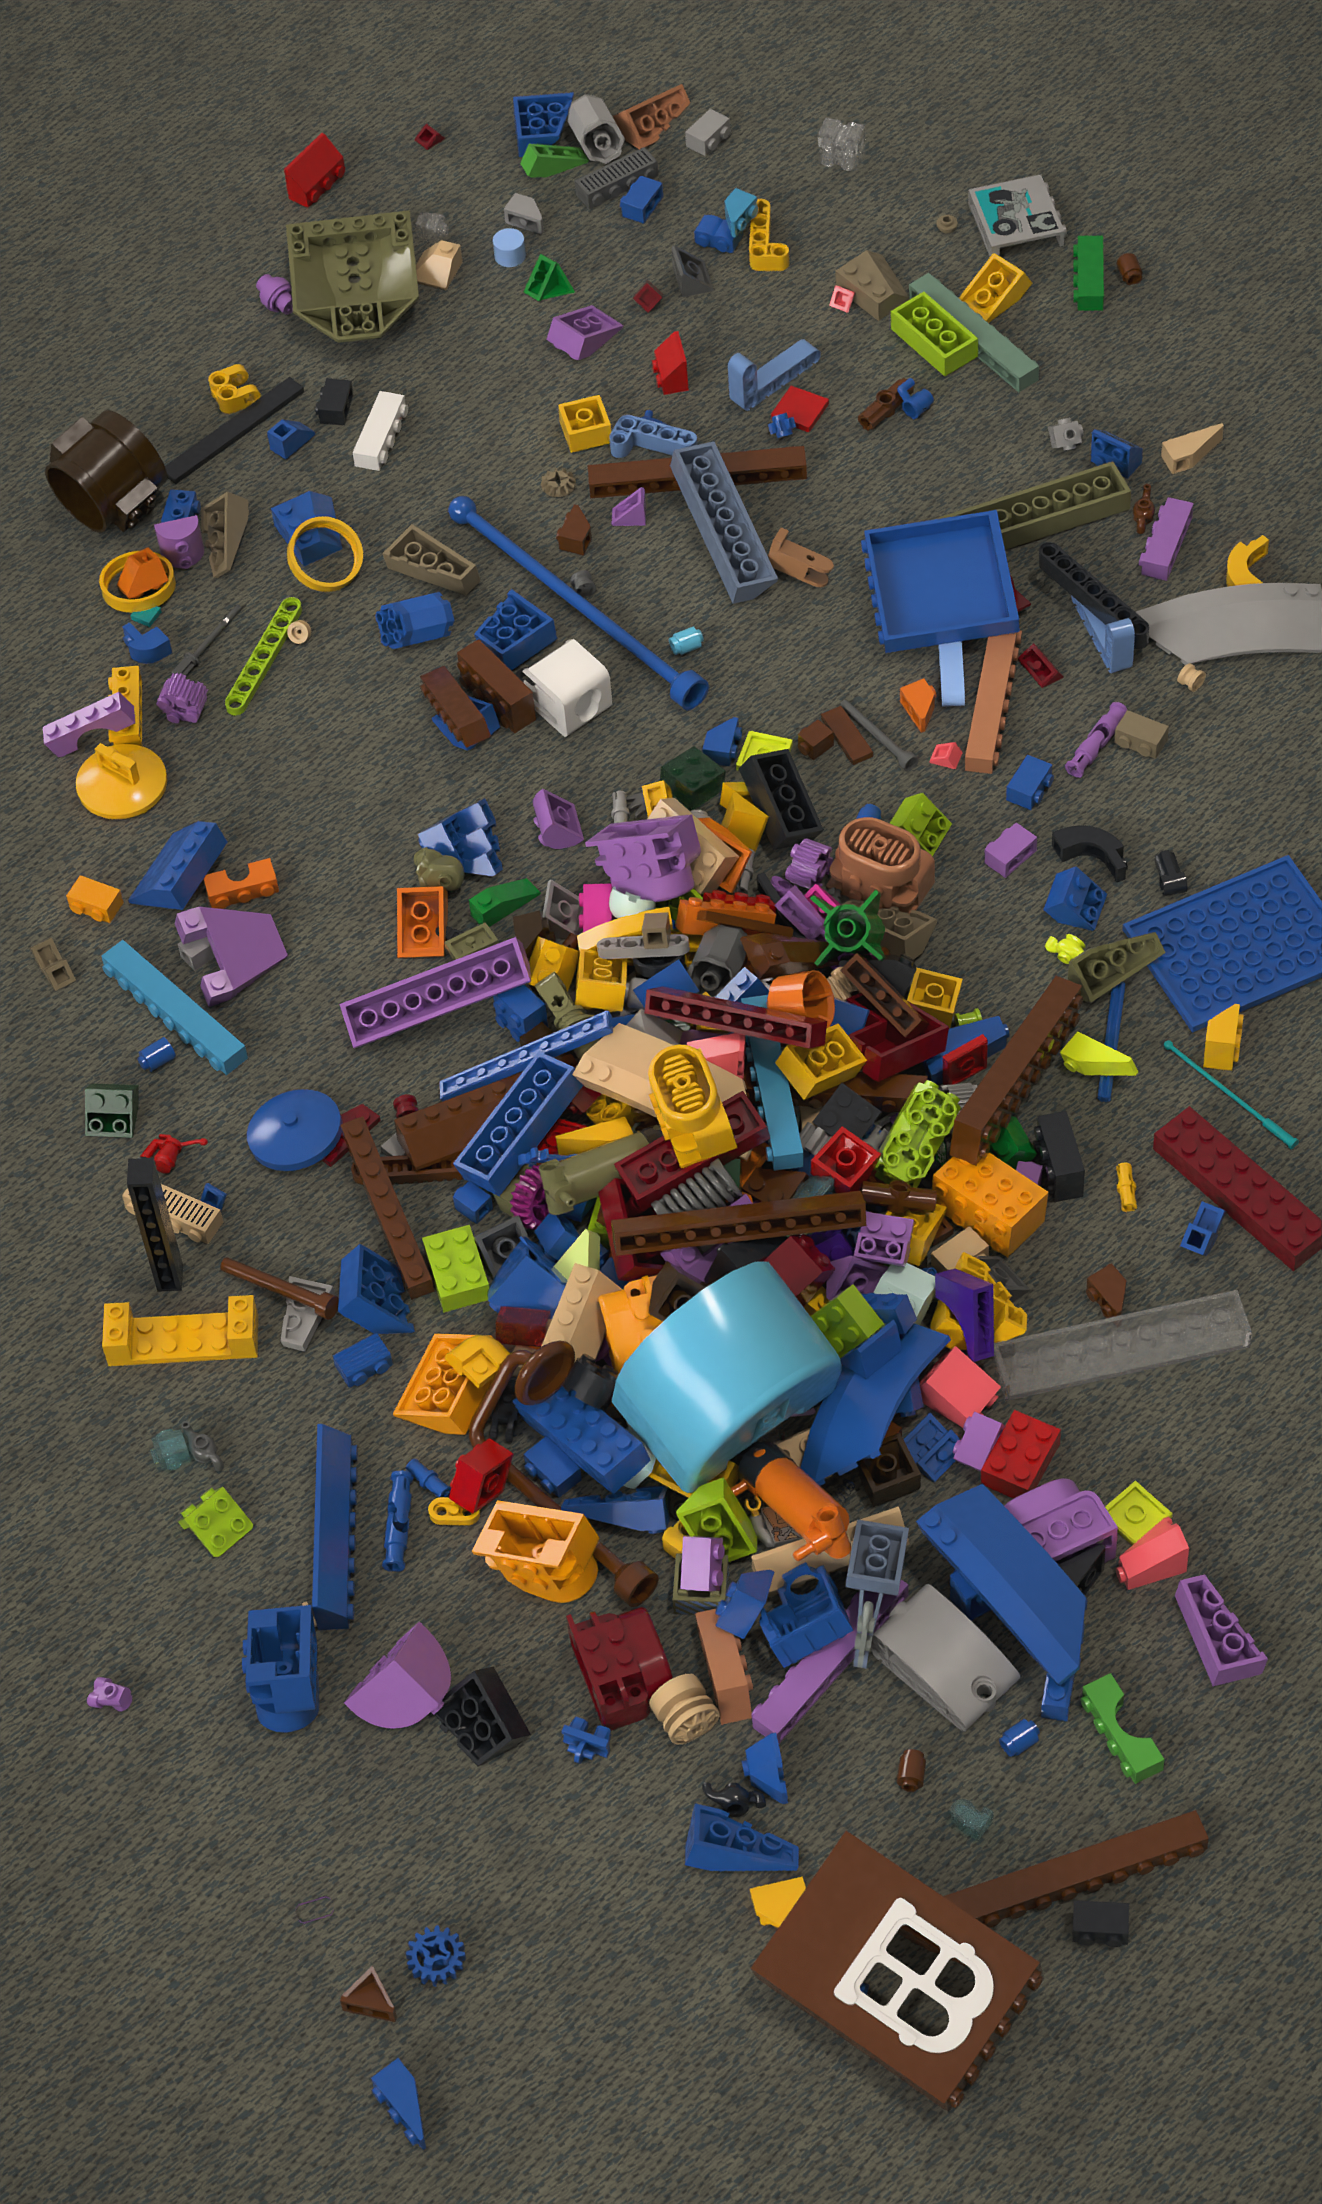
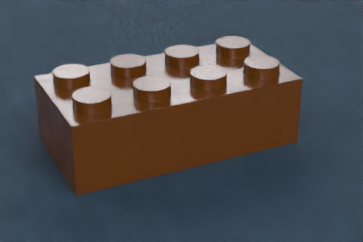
M478 639L457 652L460 683L465 689L469 688L476 699L493 705L496 716L504 728H509L515 734L536 720L533 692L485 644Z

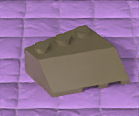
M866 250L835 271L836 285L855 292L853 302L878 321L890 314L893 309L910 300L905 289L881 254Z

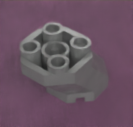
M717 924L704 933L688 969L689 976L699 989V992L696 994H703L706 991L711 997H716L744 968L748 961V956L740 938L748 935L741 927Z

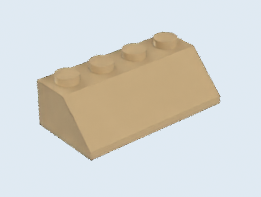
M575 1263L542 1346L553 1341H567L574 1348L575 1361L577 1358H581L583 1353L596 1360L606 1335L605 1331H607L598 1297L602 1294L623 1289L599 1270Z

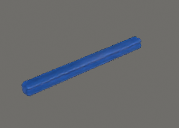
M1121 982L1112 988L1104 1045L1116 1051L1125 982ZM1100 1075L1099 1101L1109 1102L1111 1100L1114 1076Z

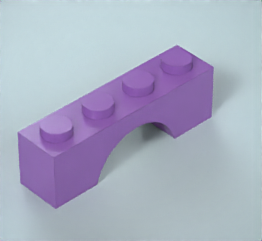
M117 692L43 726L44 745L57 757H63L78 750V738L89 730L103 728L117 732L135 724L134 706L120 692Z

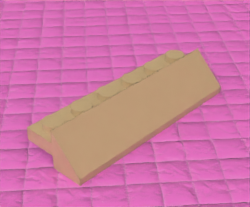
M899 1507L860 1519L905 1527ZM857 1521L849 1523L846 1531L851 1544V1551ZM801 1539L751 1556L753 1572L769 1569L774 1571L768 1596L771 1597L779 1594L778 1589L784 1586L785 1581L782 1575L807 1562L808 1566L815 1569L824 1565L829 1575L839 1570L841 1572L848 1571L851 1551L846 1557L840 1559L830 1557L825 1551L819 1555L812 1552L801 1561H796L793 1557V1552L807 1544L805 1539ZM802 1575L792 1582L791 1587L799 1588L805 1582L816 1577Z

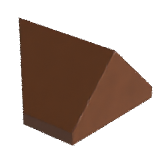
M373 1965L341 1996L340 2003L343 2011L396 2022L395 2008Z

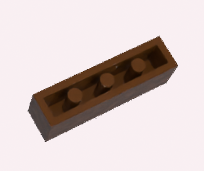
M856 953L840 970L905 1038L909 1040L915 1039L929 1025L865 957Z

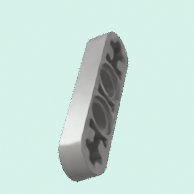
M671 934L669 947L661 949H645L643 936L609 937L597 942L598 956L602 959L681 956L690 950L689 939L683 934Z

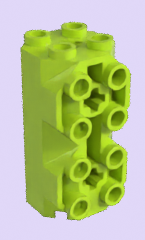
M926 1080L924 1084L919 1082L914 1086L878 1151L881 1153V1157L874 1168L877 1171L875 1174L877 1179L885 1184L900 1180L908 1183L911 1187H918L921 1179L929 1171L942 1141L950 1133L954 1125V1119L961 1109V1106L958 1104L960 1099L952 1093L945 1094L938 1089L939 1086L929 1080Z

